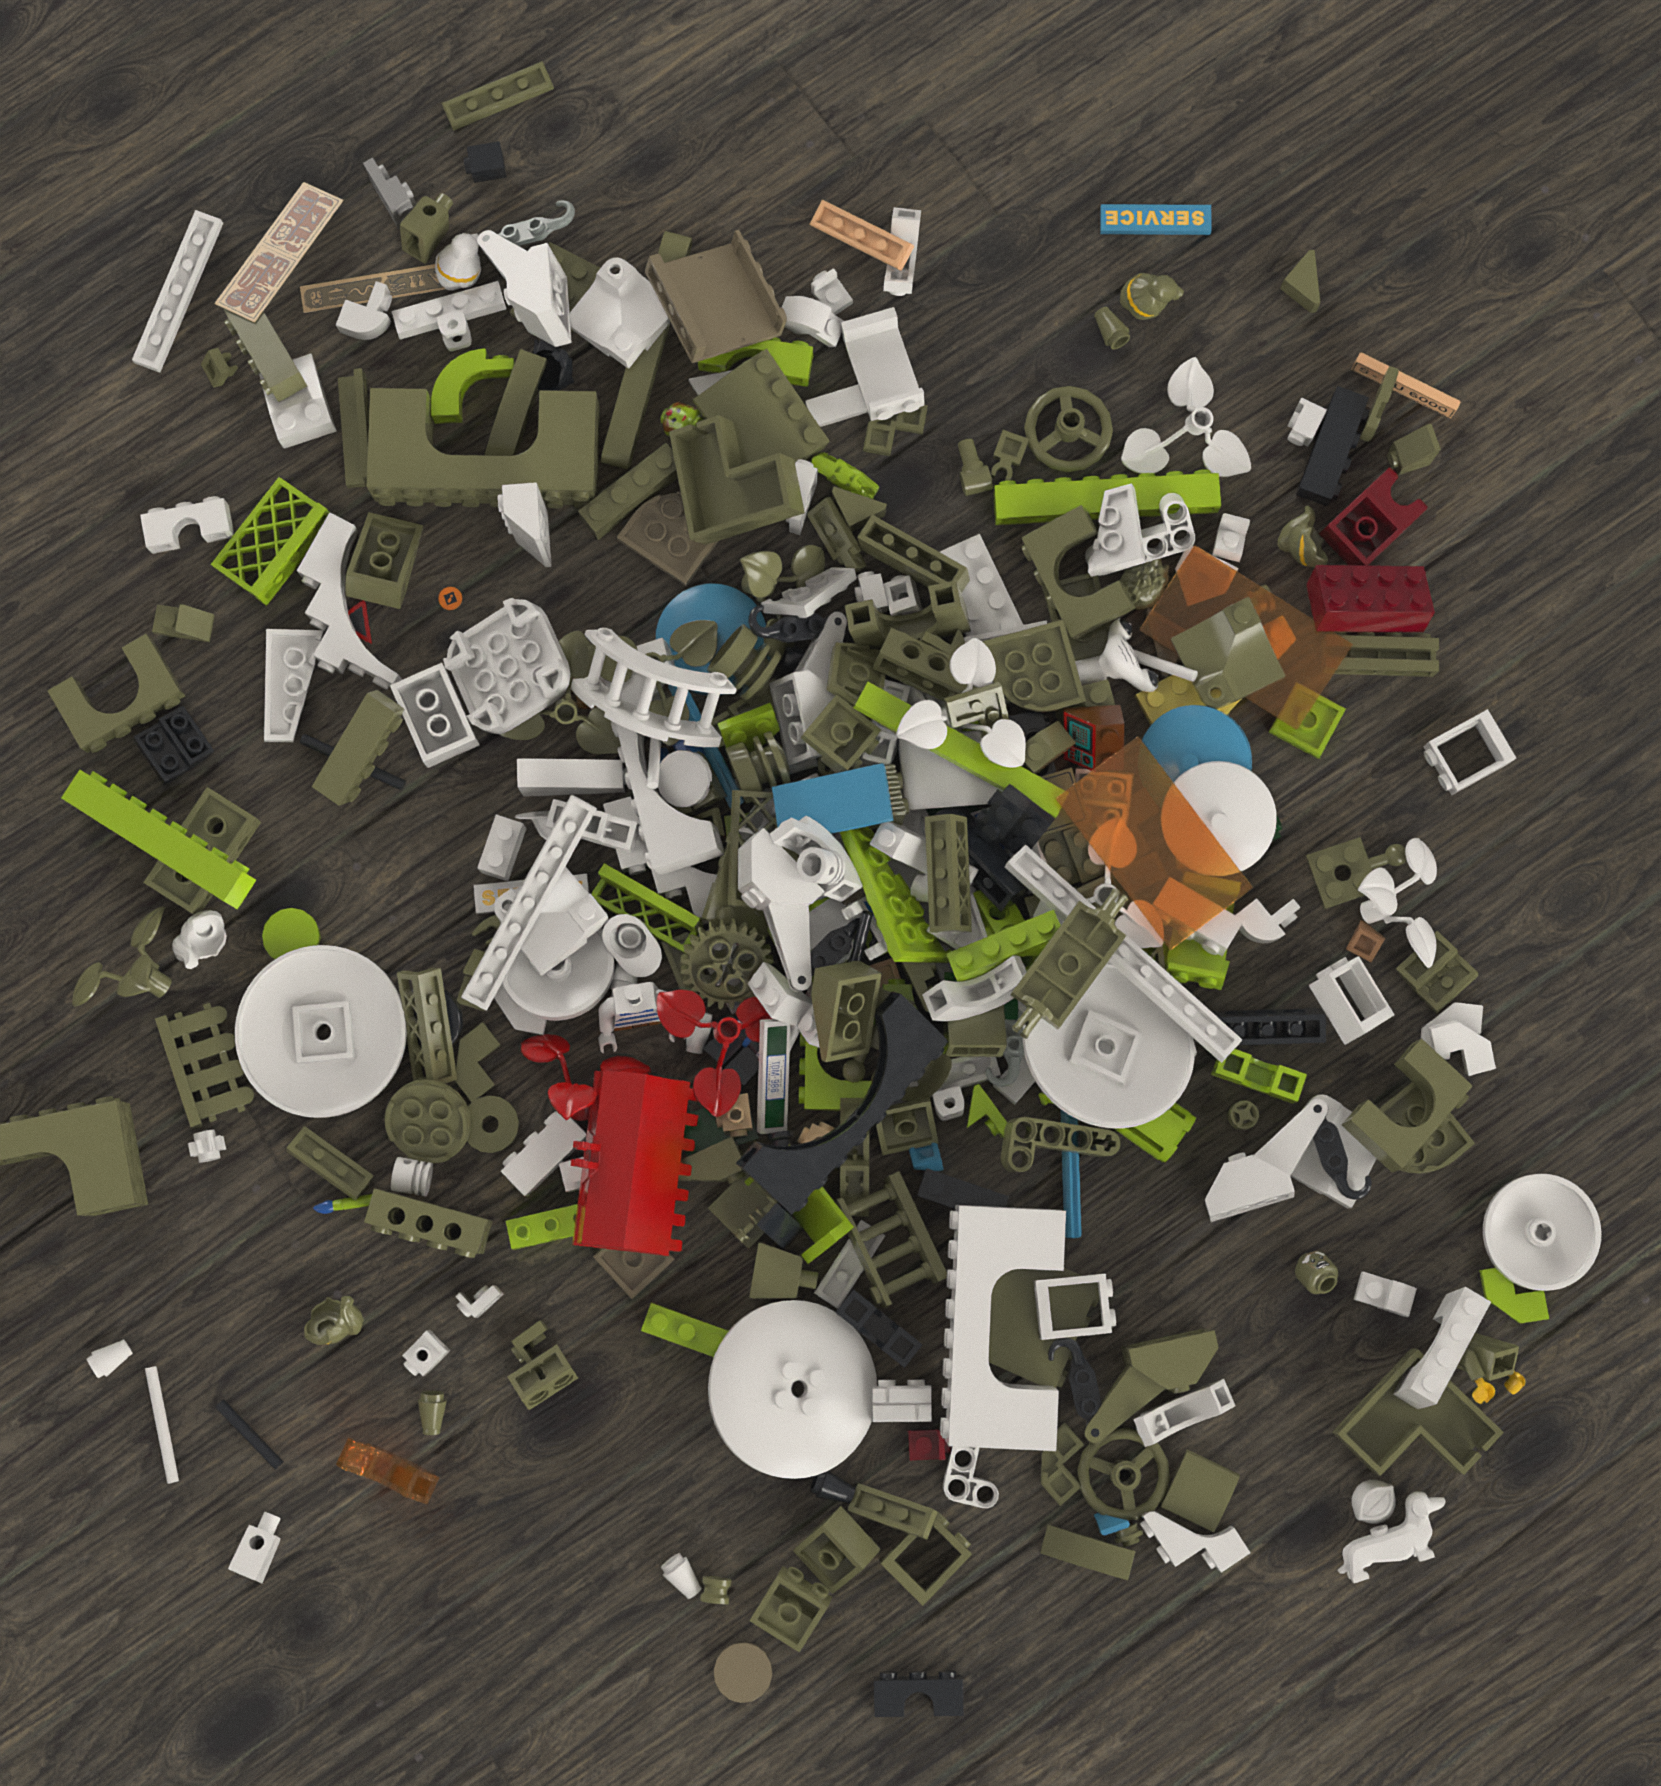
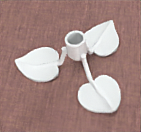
M1196 357L1187 360L1178 367L1171 376L1167 388L1168 396L1174 405L1180 407L1187 405V410L1192 412L1186 418L1185 426L1163 442H1161L1159 435L1155 431L1147 428L1138 429L1126 440L1121 457L1123 465L1133 472L1140 474L1157 473L1169 461V455L1163 447L1188 431L1193 435L1205 433V442L1209 446L1204 449L1202 459L1205 467L1211 473H1219V477H1229L1247 473L1251 470L1247 450L1235 434L1226 430H1219L1214 434L1212 440L1210 438L1213 414L1204 406L1211 401L1214 389L1210 377L1203 370Z
M971 638L953 653L950 660V671L954 679L960 684H968L963 692L972 690L973 686L980 688L989 685L995 677L996 666L992 653L977 638ZM923 700L914 704L903 716L898 726L896 737L923 749H933L940 746L947 736V726L951 727L946 707L940 708L936 702L931 700ZM1007 719L998 720L993 724L992 729L988 726L971 723L959 726L960 729L967 728L988 733L981 739L980 747L984 755L993 763L1012 768L1022 766L1025 762V736L1020 726L1014 721Z
M1121 817L1113 818L1102 824L1092 835L1088 845V854L1091 861L1098 865L1106 864L1105 883L1096 887L1093 897L1087 898L1090 903L1096 902L1100 906L1107 899L1111 890L1116 889V887L1111 885V866L1115 868L1128 866L1134 860L1137 852L1134 836ZM1040 900L1033 918L1051 911V909ZM1134 900L1129 904L1127 910L1123 907L1120 909L1123 915L1117 918L1115 925L1140 948L1161 947L1163 945V924L1157 910L1150 903L1143 900ZM1056 914L1061 925L1064 922V920Z
M1413 838L1406 845L1405 855L1410 868L1415 872L1414 876L1394 889V881L1384 868L1372 870L1358 888V891L1370 899L1361 903L1360 911L1363 919L1368 924L1383 919L1386 924L1390 922L1407 923L1406 934L1409 943L1428 969L1432 966L1436 954V938L1431 926L1422 917L1413 920L1411 917L1392 916L1397 909L1396 894L1420 878L1426 885L1434 882L1436 878L1437 866L1432 852L1419 838Z

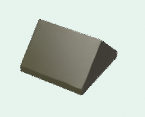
M929 1097L891 1105L886 1110L885 1118L876 1125L883 1155L906 1151L912 1147L919 1148L929 1146L931 1143H939Z

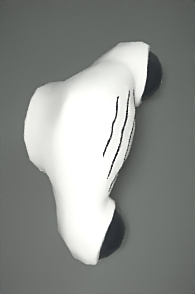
M1120 618L1115 619L1109 627L1107 643L1104 652L1099 658L1102 670L1113 679H1125L1138 690L1149 693L1155 691L1159 683L1158 675L1149 669L1140 668L1132 647L1126 641L1131 638L1132 634L1130 622Z

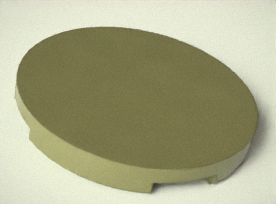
M416 1080L402 1086L391 1098L385 1111V1128L390 1141H393L403 1153L408 1155L407 1158L418 1160L419 1162L424 1161L426 1164L428 1162L436 1164L449 1160L463 1148L471 1132V1115L462 1096L452 1087L435 1080Z

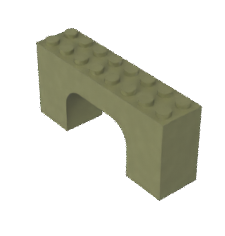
M370 388L367 488L375 502H378L380 505L393 506L395 502H406L409 506H423V503H434L436 506L448 507L451 506V503H462L466 507H478L479 503H487L492 507L498 508V495L503 494L502 485L537 483L544 504L548 508L556 509L562 508L563 505H574L575 508L581 509L598 496L600 405L596 391H539L538 435L533 445L519 455L479 456L447 455L433 447L434 420L431 416V397L427 389Z
M113 1096L96 1099L95 1105H85L84 1102L67 1105L68 1110L56 1111V1108L39 1111L38 1117L18 1115L10 1117V1123H0V1166L49 1155L58 1156L69 1170L78 1216L93 1217L148 1205L130 1103L122 1102L120 1098L113 1099Z

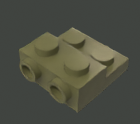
M836 694L803 733L801 739L823 756L821 761L834 772L839 773L858 769L863 762L859 758L864 752L870 755L877 747L879 741L876 738L881 729Z
M1095 822L1084 823L1042 836L1038 840L1047 864L1070 885L1079 881L1085 883L1105 874L1106 864L1098 865L1093 863L1088 854L1090 839L1098 829Z
M901 962V967L909 984H912V990L926 1017L930 1013L922 994L933 988L932 985L928 987L926 985L934 981V973L937 970L935 963Z
M782 1566L753 1613L750 1622L800 1652L827 1610L833 1597L828 1595L829 1591L824 1585L820 1583L812 1585L804 1580V1575L799 1569L795 1567L787 1569Z

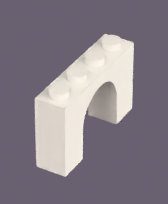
M1467 1287L1446 1294L1433 1320L1441 1324L1436 1338L1419 1363L1408 1368L1403 1373L1393 1395L1416 1409L1436 1405L1491 1302Z

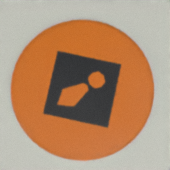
M455 587L444 588L439 594V603L446 610H454L461 605L462 594Z

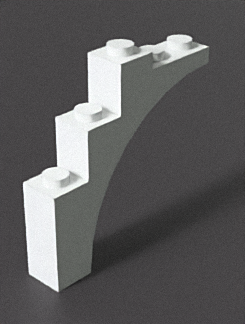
M329 513L297 569V572L303 578L302 582L313 589H317L319 586L305 612L309 619H311L310 624L323 631L328 628L313 656L319 661L318 666L333 674L334 670L343 674L349 664L348 669L362 677L366 673L374 677L372 682L384 689H388L390 685L401 681V677L380 663L365 648L356 634L347 609L345 573L350 551L359 532L353 524Z
M631 796L603 804L605 813L634 821L641 825L639 816H636L633 811ZM638 832L633 853L616 849L623 873L629 872V875L646 871L645 867L648 866L645 859V853L648 852L646 842L641 840ZM691 866L664 875H659L651 869L659 895L665 896L666 899L670 900L682 896L681 891L687 890L694 915L701 919L703 925L709 924L702 918V914L712 882L715 883L717 875L705 873Z

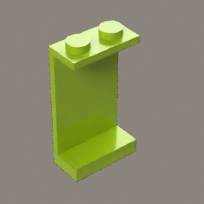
M1184 871L1180 880L1181 884L1233 914L1235 899L1239 894L1241 882ZM1172 927L1165 970L1179 983L1193 981L1199 982V985L1204 988L1213 989L1216 986L1220 987L1226 975L1223 971L1227 950L1223 956L1218 954L1212 955L1206 952L1202 945L1195 940H1187L1181 937L1177 930Z
M749 1177L744 1182L749 1186L754 1181ZM823 1187L814 1190L809 1195L807 1204L800 1211L793 1213V1216L815 1243L801 1254L808 1264L854 1228Z

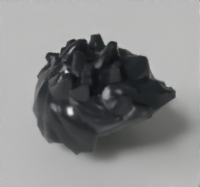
M538 339L534 340L532 353L547 359L538 390L559 391L573 384V361L568 353L561 346L555 347L542 339L540 342Z

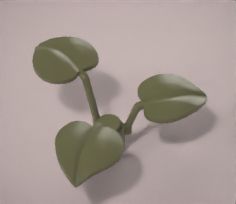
M811 544L798 549L792 559L791 569L794 575L791 577H778L782 571V562L778 554L771 551H760L747 555L740 559L745 571L741 586L744 592L757 597V601L761 603L766 601L767 596L773 594L777 582L796 581L797 588L806 587V580L824 572V551L821 547ZM775 614L777 619H770L766 627H770L782 619L783 614ZM764 638V643L771 645L767 655L773 650H778L782 654L779 661L783 659L786 647L793 648L796 643H785L773 638Z
M696 620L685 623L678 627L670 638V646L678 654L668 656L663 654L660 656L655 652H649L645 655L663 663L678 660L682 657L688 666H704L716 654L718 625L715 621ZM618 636L625 643H627L629 646L638 651L636 645L631 639L625 636ZM594 644L587 647V654L591 664L596 649ZM607 655L605 656L600 676L611 683L617 661ZM629 668L627 669L624 682H627L632 676V670ZM657 681L656 687L660 700L651 701L649 711L669 717L675 696L666 699L661 682ZM685 702L680 720L689 721V709ZM668 737L667 742L660 741L667 746H673L680 739Z
M581 631L570 632L558 641L568 661L571 673L565 697L556 702L554 711L544 709L512 730L500 735L515 740L535 738L540 735L545 727L544 720L540 716L542 714L549 715L552 718L555 717L562 724H570L575 720H582L584 722L577 727L576 737L579 745L585 751L592 754H619L620 740L613 732L611 720L604 717L605 711L595 707L590 711L588 718L585 715L577 714V704L571 699L572 678L588 677L591 662L587 654V647L592 644Z
M162 906L151 911L135 927L131 937V946L134 948L138 947L137 949L142 956L132 964L128 973L124 976H119L102 971L103 965L98 962L89 966L81 974L73 992L72 1005L74 1007L87 1002L96 992L100 979L105 977L120 981L117 994L121 997L134 996L148 991L160 998L168 991L172 982L171 978L158 970L159 965L153 962L145 951V945L152 941L158 930L166 907Z

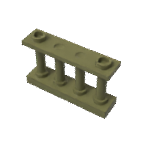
M900 1171L884 1179L886 1184L883 1186V1189L847 1206L843 1197L835 1201L836 1205L854 1226L847 1235L872 1286L869 1288L870 1295L875 1304L880 1303L881 1308L892 1304L889 1295L922 1279H931L934 1284L947 1278L945 1267ZM887 1199L890 1201L894 1200L898 1208L896 1215L860 1232L858 1231L852 1219L853 1215ZM900 1225L907 1227L911 1236L907 1242L873 1258L870 1257L864 1242ZM911 1252L919 1253L923 1262L920 1264V1268L883 1285L876 1270L877 1268Z

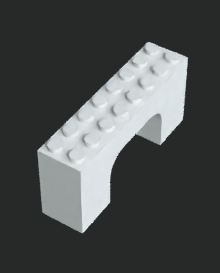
M956 1205L955 1211H950L949 1228L954 1229V1240H949L948 1258L953 1259V1270H947V1287L952 1289L951 1299H946L945 1315L950 1319V1329H945L944 1346L949 1348V1358L943 1359V1376L948 1378V1387L942 1388V1406L947 1408L946 1418H941L940 1435L942 1438H945L948 1446L1056 1451L1059 1391L1053 1386L1008 1384L996 1379L989 1366L991 1293L996 1281L1003 1274L1014 1269L1064 1271L1066 1211Z

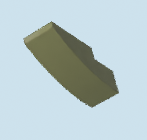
M1047 1524L1040 1551L1041 1554L1124 1580L1129 1579L1136 1552L1127 1547Z

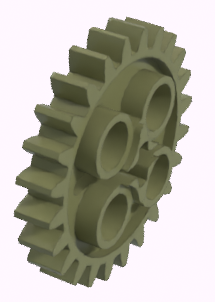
M720 919L718 927H715L710 921L708 931L699 927V937L690 935L692 945L684 944V952L687 954L680 956L681 962L684 963V965L680 966L681 974H686L683 977V983L690 984V991H698L697 994L702 999L706 997L708 1007L714 1001L718 1002L720 1010L723 1008L724 1003H728L732 1010L734 1009L735 1002L739 1001L741 1004L745 998L755 997L748 982L763 962L768 964L774 962L773 955L769 954L771 952L770 944L763 945L766 942L764 935L756 937V927L747 931V922L745 921L740 927H736L735 919L731 920L729 926H726L724 920ZM717 943L727 945L725 949L719 951L712 948ZM734 943H738L739 945H737L734 951L732 952L731 949ZM745 953L753 955V957L747 961L739 959V957ZM730 955L732 964L728 963ZM722 965H726L724 973ZM705 968H712L715 970L714 973H712L711 975H704L701 973V971ZM722 976V981L720 985H715ZM732 978L741 980L737 985L727 983Z

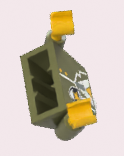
M1474 1333L1456 1368L1467 1372L1472 1383L1475 1382L1478 1387L1472 1393V1397L1477 1403L1481 1404L1483 1401L1488 1403L1495 1394V1388L1484 1380L1491 1381L1509 1376L1504 1382V1386L1511 1394H1516L1525 1386V1378L1520 1373L1514 1371L1519 1346Z

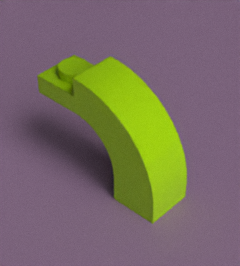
M484 348L469 351L452 360L438 376L432 391L431 416L434 423H463L462 403L467 390L474 383L483 379L510 378L515 364L514 358H509L506 355L493 356V359H489Z

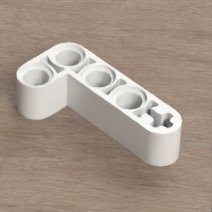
M1168 493L1160 500L1159 509L1163 523L1141 530L1145 563L1186 551L1195 542V533L1188 508L1182 497L1176 493ZM1180 504L1178 512L1174 514L1167 513L1170 505ZM1179 530L1187 531V535L1183 539H1174L1176 532ZM1153 538L1160 539L1159 545L1155 548L1147 547L1149 540ZM1093 545L1087 549L1085 554L1088 567L1093 561ZM1119 569V570H1115V571H1112V572L1100 574L1099 576H1101V575H1107V574H1110V573H1113V572H1116V571H1120V570H1123V569Z
M951 1446V1453L949 1454L943 1480L945 1495L952 1501L980 1508L994 1506L999 1496L996 1486L991 1481L973 1477L979 1447ZM966 1450L970 1453L971 1460L966 1466H959L955 1463V1455L958 1451ZM954 1479L964 1482V1490L959 1495H953L948 1490L949 1483ZM980 1487H991L993 1496L989 1501L982 1502L978 1500L977 1491Z

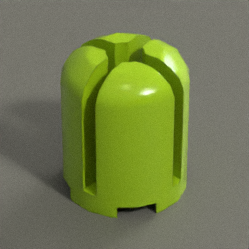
M1175 1102L1164 1114L1150 1122L1135 1127L1115 1128V1130L1155 1159L1166 1162L1178 1148L1177 1145L1185 1133L1190 1131L1196 1117Z

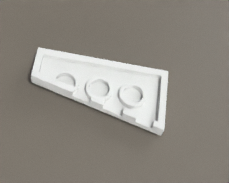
M266 629L265 742H294L316 663V658L313 654L322 640L323 630Z

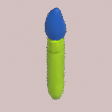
M372 1194L360 1196L356 1201L351 1197L334 1201L326 1200L315 1205L314 1210L318 1213L327 1214L334 1210L366 1207L370 1204Z

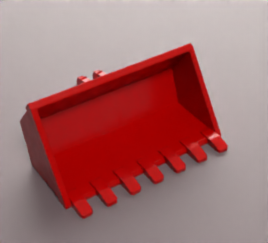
M595 1071L593 1089L597 1092V1100L590 1105L586 1142H573V1148L584 1151V1158L571 1159L570 1165L582 1168L572 1245L669 1256V1251L681 1252L682 1240L671 1239L672 1225L683 1227L686 1219L685 1215L675 1214L674 1209L676 1200L687 1201L689 1195L688 1190L679 1189L677 1185L679 1175L690 1176L692 1171L691 1165L680 1163L682 1150L694 1151L695 1146L694 1140L683 1138L685 1125L697 1126L698 1122L697 1115L687 1113L688 1100L698 1101L694 1095V1089L690 1088V1082L683 1080L667 1079L639 1073Z

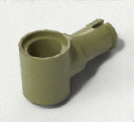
M973 439L960 441L958 448L963 463L960 480L964 495L970 496L993 490L989 468L987 465L983 466V462L979 460Z

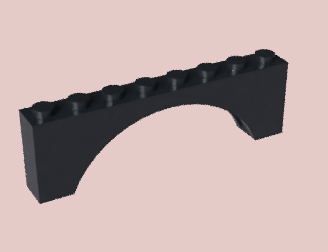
M892 991L876 1008L874 1018L879 1037L878 1061L872 1083L856 1110L837 1128L813 1141L791 1146H774L754 1142L736 1162L754 1182L790 1214L800 1211L807 1204L809 1195L814 1190L820 1189L827 1182L828 1174L846 1161V1154L854 1146L860 1145L867 1137L866 1132L885 1118L886 1110L893 1103L899 1102L906 1093L905 1089L912 1081L916 1082L925 1073L924 1068L931 1060H936L944 1052V1046L949 1041L902 994Z

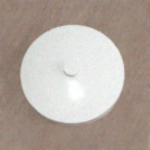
M1212 761L1190 768L1173 782L1162 804L1161 828L1168 848L1183 865L1201 874L1226 876L1247 869L1264 855L1275 833L1276 809L1270 791L1255 773L1235 763Z
M600 928L588 937V943L542 976L520 949L502 982L508 996L524 1012L544 1020H567L580 1016L592 1009L608 991L615 968L614 957L603 942V929Z
M1532 1174L1509 1182L1493 1197L1484 1216L1483 1240L1491 1262L1505 1278L1527 1289L1540 1291L1556 1290L1573 1284L1591 1268L1600 1249L1601 1224L1592 1201L1577 1185L1555 1175Z

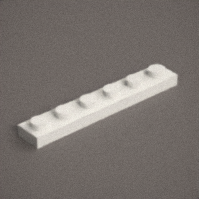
M195 210L132 361L135 364L159 373L161 372L222 228L223 222L221 219Z

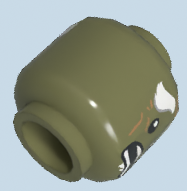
M1313 1251L1305 1253L1299 1258L1295 1268V1276L1310 1293L1325 1294L1330 1292L1337 1284L1338 1268L1323 1252Z

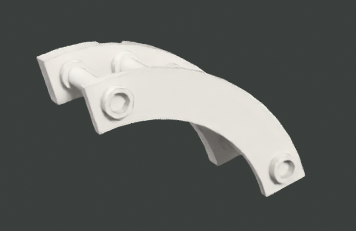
M612 629L586 630L585 636L596 646L589 675L586 678L573 679L571 684V690L590 708L597 706L605 711V718L651 738L667 742L668 737L684 740V745L719 747L722 737L711 725L719 695L735 694L736 688L727 676L719 672L704 673L691 671L655 660L629 646ZM606 655L617 661L610 689L599 680ZM628 668L646 676L638 706L620 697ZM657 681L677 687L669 717L649 711ZM688 690L708 693L700 721L680 720Z

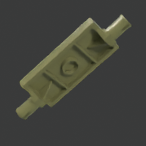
M1112 889L1100 908H1089L1079 900L1010 995L1026 1007L1015 1025L1012 1026V1029L1018 1033L1023 1025H1026L1020 1033L1021 1037L1027 1039L1040 1019H1044L1058 1030L1127 935L1117 929L1114 924L1115 916L1128 901L1127 896L1122 894L1117 902H1114L1120 894L1119 890Z

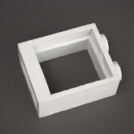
M1488 709L1434 738L1423 746L1427 762L1430 766H1435L1439 773L1438 780L1445 791L1449 790L1451 795L1516 759ZM1476 726L1496 762L1458 783L1437 747Z
M1359 956L1351 961L1344 957L1317 973L1318 980L1309 985L1344 1045L1394 1016V1013ZM1339 976L1365 1018L1364 1020L1360 1021L1336 982V977Z
M1106 1274L1034 1281L1039 1338L1041 1340L1112 1333L1111 1327L1116 1326L1115 1310L1109 1309L1108 1297H1113L1112 1281L1111 1279H1106ZM1098 1282L1102 1326L1053 1331L1048 1287Z

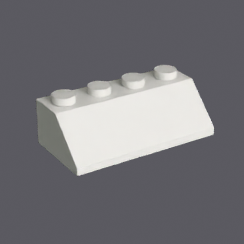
M537 483L502 485L503 494L498 495L499 512L502 513V519H505L508 533L513 534L516 542L545 567H551L548 512Z

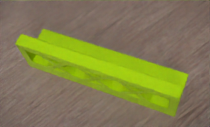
M604 863L598 872L601 880L591 894L598 904L619 915L628 914L625 912L624 902L637 900L641 904L642 912L632 914V916L638 919L644 917L645 925L654 937L686 954L683 946L684 944L692 945L690 935L698 936V928H703L701 919ZM607 884L617 889V899L606 901L599 896ZM621 892H623L624 894H626V895H628V896L622 897ZM620 904L621 909L614 905ZM645 906L649 907L651 910L646 911ZM659 913L664 916L666 926L654 929L649 926L647 916ZM669 919H670L671 921L675 922V923H674V924H670V923H669ZM684 927L691 931V933L682 945L673 939L671 930ZM668 931L669 937L661 932Z

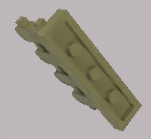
M210 1003L203 1005V1011L183 1017L182 1012L174 1014L176 1019L169 1022L166 1015L155 1018L192 1130L203 1127L202 1119L209 1118L211 1123L217 1121V1114L235 1108L238 1109L239 1113L246 1111L244 1106L250 1104L254 1099V1092L251 1088H238L235 1079L241 1077L244 1071L239 1060L229 1061L226 1053L235 1048V1036L231 1033L220 1035L217 1026L226 1021L227 1011L221 1006L211 1008ZM211 1028L212 1038L191 1043L189 1034ZM182 1037L185 1046L177 1049L174 1039ZM220 1055L222 1064L200 1070L198 1061ZM191 1064L194 1073L186 1076L183 1066ZM229 1082L231 1091L209 1097L207 1088ZM200 1090L203 1100L195 1103L192 1093Z

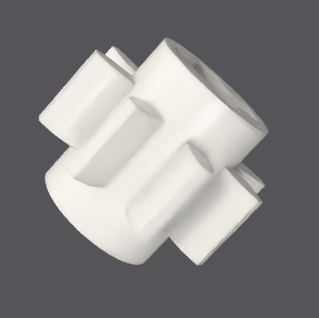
M215 1130L193 1134L195 1142L188 1143L190 1156H198L199 1163L220 1159L219 1151L226 1150L224 1137L221 1135L216 1136Z

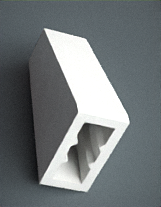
M517 759V782L523 796L625 793V785L627 784L624 774L628 771L627 768H624V763L621 760Z

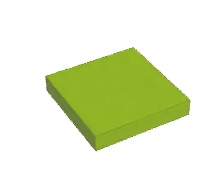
M1296 682L1269 733L1319 759L1346 709Z

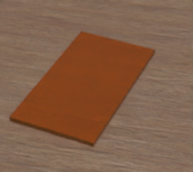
M1194 545L1139 631L1177 654L1170 640L1172 637L1205 621L1224 608L1249 597L1286 676L1245 698L1297 730L1353 644L1333 631H1316L1314 619Z
M1139 736L1055 798L1169 950H1172L1253 888Z

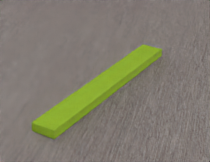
M867 682L853 708L897 732L903 716L912 706L874 684ZM947 726V736L944 742L936 748L928 749L1002 791L1010 783L1054 818L1058 816L1069 794L1021 766L1010 768L993 763L982 752L980 743Z

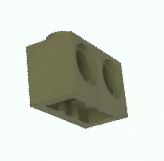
M558 1345L550 1348L507 1376L528 1410L578 1379Z

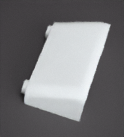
M980 730L960 732L978 743L982 739ZM897 738L899 768L903 778L901 795L902 798H907L909 809L988 804L987 802L998 789L928 749L917 747L908 741Z

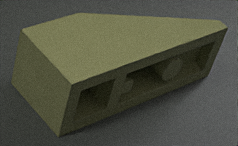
M734 1137L727 1138L682 1159L680 1163L691 1165L692 1171L690 1176L679 1175L678 1181L725 1182L728 1180V1183L732 1184L745 1177L744 1171L736 1164L743 1156Z

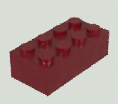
M1316 565L1306 585L1316 631L1424 632L1435 613L1424 566Z

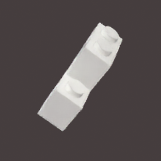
M763 962L748 982L749 987L771 1018L796 1026L808 1044L819 1047L812 1000L802 991H793L784 975L772 965Z
M1155 1511L1145 1512L1141 1515L1144 1521L1140 1525L1149 1538L1154 1536L1160 1544L1156 1548L1157 1552L1165 1563L1170 1561L1175 1567L1203 1548L1205 1552L1201 1555L1210 1569L1216 1567L1220 1572H1223L1250 1554L1241 1537L1231 1525L1215 1534L1200 1535Z

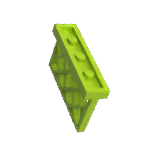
M278 477L211 565L267 606L303 560L330 512L320 503H316ZM283 487L289 491L290 501L276 504L275 496ZM308 504L312 507L306 517L297 518L296 506ZM290 507L292 519L278 522L277 510ZM271 511L273 523L259 526V516L263 512ZM292 526L293 534L290 538L280 540L279 528ZM273 529L274 542L261 544L260 532ZM254 533L255 545L242 548L241 539L246 534ZM275 548L276 556L273 560L263 562L261 550ZM256 551L257 564L244 566L243 554ZM237 555L238 567L226 569L222 566L228 556ZM258 570L259 578L251 587L245 582L244 572Z

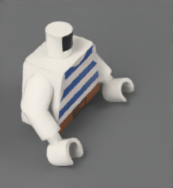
M653 982L630 984L612 989L611 997L605 1000L599 1007V1027L602 1034L598 1037L601 1052L604 1053L603 1047L606 1044H612L614 1052L617 1050L615 1035L611 1033L612 1031L661 1024L657 1014L656 997L659 992L667 991L658 989ZM669 1033V1039L675 1042V1036Z

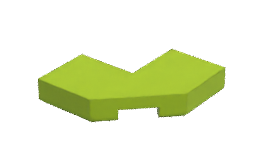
M1496 1268L1480 1270L1484 1298L1509 1315L1517 1323L1549 1319L1544 1291L1538 1290L1515 1294L1513 1282L1505 1278Z

